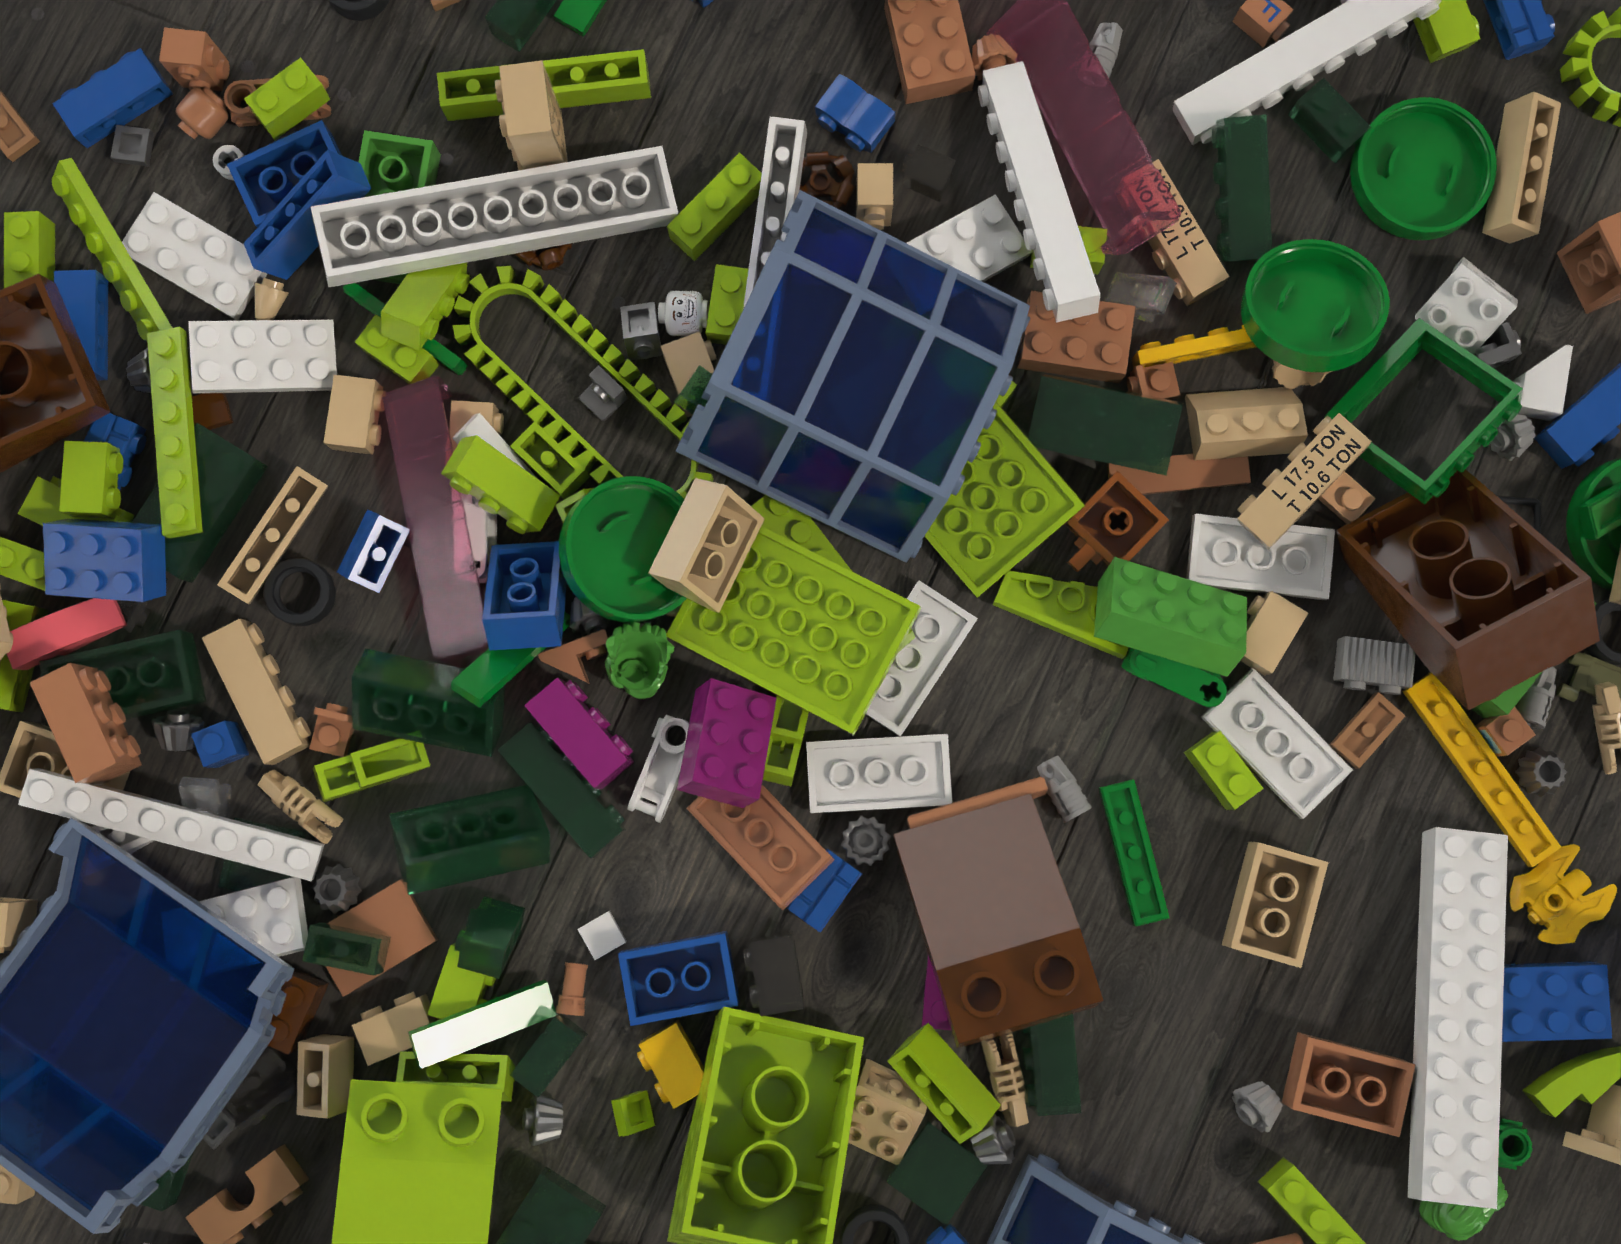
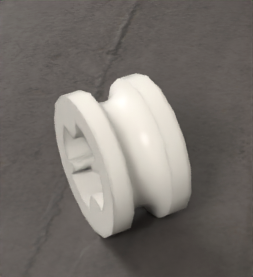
M224 145L214 153L213 164L224 178L234 180L224 161L228 157L237 160L245 155L234 145Z

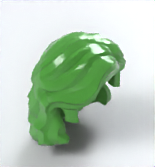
M634 621L614 629L613 635L606 640L608 654L605 660V668L610 683L616 688H624L629 695L637 699L651 698L655 695L664 682L668 670L667 664L671 653L674 652V645L667 640L664 628H660L658 625L651 626L650 623H645L640 627V623Z
M1498 1175L1497 1209L1421 1200L1419 1212L1424 1222L1431 1228L1445 1233L1448 1238L1457 1241L1467 1240L1483 1229L1494 1211H1498L1505 1206L1508 1193L1507 1190H1504L1505 1186Z

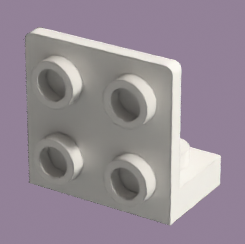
M1463 257L1453 268L1452 274L1415 314V319L1421 318L1461 347L1474 354L1475 350L1479 349L1517 308L1518 299Z

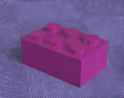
M557 677L524 706L594 789H603L634 763L629 756L633 750L621 736L617 734L612 736L606 728L611 724L598 709L594 707L588 708L584 703L588 696L576 682H572L570 679L566 682Z
M712 678L696 688L677 790L744 808L759 800L777 698Z

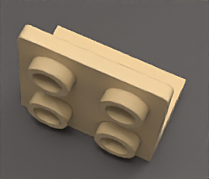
M866 1059L857 1082L848 1143L898 1165L925 1116L927 1106L896 1071Z
M1613 1084L1592 1104L1587 1129L1582 1128L1581 1135L1566 1131L1562 1146L1621 1165V1086Z

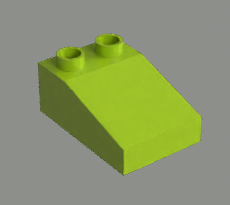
M723 1007L717 1013L681 1165L667 1242L677 1244H833L864 1037L729 1007Z
M351 1079L332 1244H488L502 1089Z

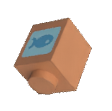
M1515 706L1508 715L1488 717L1475 725L1497 757L1508 756L1536 736Z

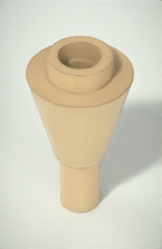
M263 278L262 284L255 283L254 318L256 320H274L289 292L282 291L283 283Z

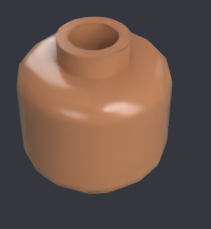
M207 86L203 90L197 87L192 88L176 107V114L182 120L178 126L193 139H196L198 135L206 139L213 138L229 118L228 112L225 109L227 107L225 101Z

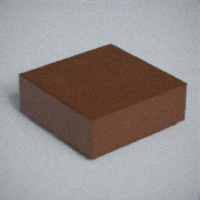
M202 393L192 396L193 419L198 432L202 433L234 423L225 393Z

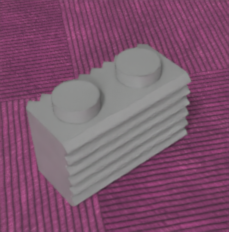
M1348 636L1337 640L1333 680L1344 682L1343 688L1365 690L1366 685L1379 686V693L1400 695L1401 689L1412 688L1415 652L1409 644Z

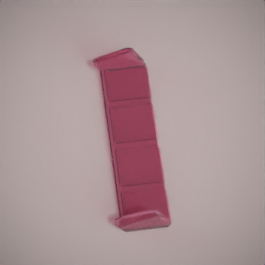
M1017 0L986 34L987 36L990 34L1000 35L1018 54L1015 60L1017 62L1023 61L1036 102L1103 228L1107 229L1109 240L1100 247L1103 254L1111 255L1126 254L1177 223L1179 217H1181V210L1159 170L1153 165L1150 153L1127 111L1122 108L1119 96L1096 54L1091 51L1088 45L1089 41L1067 1Z
M432 376L385 393L386 396L382 397L407 527L410 529V543L432 655L439 661H447L484 653L489 647L482 622L484 606L468 531L464 502L461 493L453 489L449 484L450 480L441 474L453 454L443 399L451 397L448 385L439 376Z

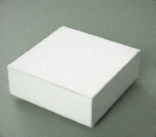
M610 911L578 929L594 960L627 942Z

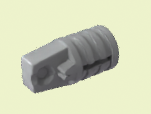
M1105 22L1099 24L1092 41L1089 43L1078 74V78L1083 83L1097 88H1103L1108 85L1112 68L1118 56L1123 32L1118 23Z
M1554 667L1544 670L1516 705V709L1531 728L1544 729L1546 726V719L1548 718V712L1551 708V702L1554 699L1556 689L1554 681L1557 670Z
M1058 755L1037 766L1040 777L1042 776L1045 779L1048 788L1047 794L1051 797L1052 803L1056 806L1064 823L1092 808L1086 800L1085 794L1082 793L1081 787L1078 786L1077 780Z

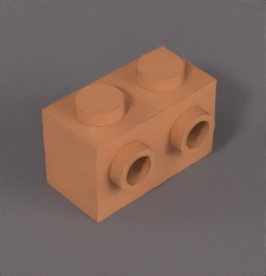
M164 27L159 62L180 86L190 90L195 87L203 90L207 86L212 91H222L224 80H227L229 77V61L209 35L203 31Z

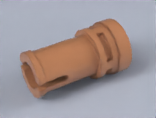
M565 962L562 995L559 994L556 1013L584 1016L586 998L583 997L588 965Z

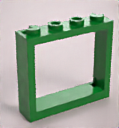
M1418 318L1324 418L1328 415L1333 419L1340 413L1352 423L1422 349L1500 402L1426 481L1372 442L1359 456L1425 505L1432 496L1438 498L1443 494L1450 484V477L1457 470L1463 472L1474 459L1473 453L1481 445L1487 447L1494 440L1499 431L1497 428L1505 420L1510 422L1516 417L1522 408L1520 402L1523 388L1424 320Z

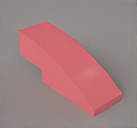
M93 598L10 631L13 634V645L10 652L7 653V657L13 669L29 670L57 655L65 656L127 626V623L117 600Z

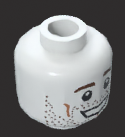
M670 291L666 297V302H659V324H665L667 333L672 336H689L697 332L701 333L703 328L707 326L709 301L703 300L702 295L697 291Z

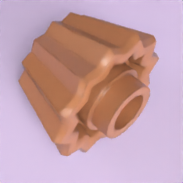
M984 35L981 39L977 40L972 48L975 76H977L978 80H983V70L1017 63L1015 59L1018 54L1000 35Z

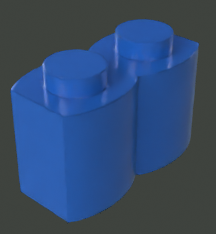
M841 74L836 77L815 106L816 116L818 117L817 122L829 132L833 133L836 130L846 136V143L859 152L864 149L872 153L895 122V112L888 105L873 95L868 94L855 82Z

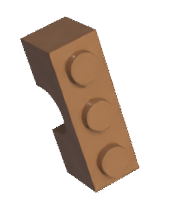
M285 1144L245 1172L254 1186V1198L250 1204L239 1203L225 1188L185 1217L203 1244H236L244 1238L241 1233L242 1229L250 1223L256 1229L274 1215L270 1208L280 1201L286 1206L303 1193L300 1186L308 1181L309 1178Z

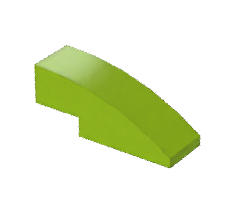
M776 695L777 699L763 780L791 787L809 712Z
M417 733L356 751L345 757L314 765L313 772L322 801L326 802L430 767L421 734Z
M1621 1046L1600 1049L1563 1062L1539 1076L1522 1091L1542 1113L1554 1118L1576 1098L1593 1104L1621 1078Z

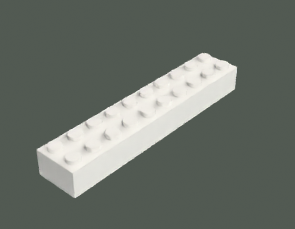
M662 146L311 206L328 287L664 227L678 215Z
M1440 827L1422 832L1413 1049L1415 1070L1412 1079L1408 1198L1497 1209L1508 835Z

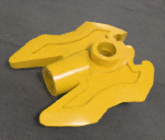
M1576 844L1561 846L1560 849L1538 863L1529 873L1514 876L1510 890L1511 909L1516 912L1522 909L1524 904L1528 907V919L1533 924L1538 923L1547 928L1538 934L1537 938L1540 941L1556 945L1575 943L1580 930L1589 922L1602 920L1607 915L1616 896L1617 887L1615 884L1582 896L1591 887L1592 883L1589 877L1580 869H1574L1564 876V873L1580 851V847Z

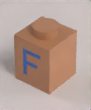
M1246 0L1239 8L1233 23L1264 48L1271 39L1277 42L1289 29L1290 24L1287 20L1293 9L1283 0Z

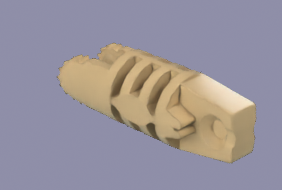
M1604 682L1595 685L1597 704L1592 705L1603 770L1606 775L1616 773L1617 764L1614 749L1620 748L1621 751V698L1615 684Z
M271 770L265 773L258 783V786L271 798V801L279 809L282 808L285 814L294 821H297L300 826L324 844H328L333 837V833L321 821L325 822L328 826L336 828L344 820L320 799L317 800L315 795L290 776L285 777L278 771Z
M1010 1032L1000 1035L999 1038L1004 1059L1000 1060L994 1039L990 1038L981 1041L987 1068L990 1072V1080L993 1092L995 1093L994 1097L1001 1104L998 1110L1003 1111L1008 1126L1019 1127L1029 1123L1025 1104L1028 1102V1096L1024 1088L1025 1083L1021 1068L1019 1067L1020 1063L1013 1034Z

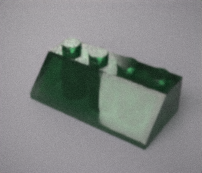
M530 784L389 814L399 870L408 895L550 863V832Z

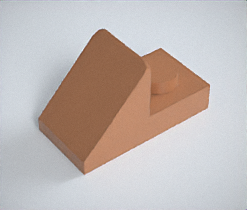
M603 629L542 652L538 656L541 662L590 684L581 657L586 656L587 660H592L607 654L606 640L610 635Z

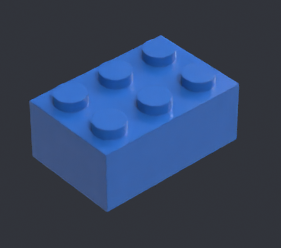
M322 120L227 164L257 228L327 150L342 155L332 133Z
M69 518L43 523L45 595L145 602L166 596L165 536L162 535V525Z
M559 541L491 545L482 615L489 650L562 646L567 582L559 559Z
M727 931L622 950L618 953L630 1026L719 1010L723 1007H735L740 1003Z
M1595 962L1504 964L1502 1042L1612 1039L1607 965Z

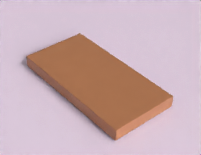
M763 785L761 786L759 800L744 808L700 796L686 808L782 910L835 860Z

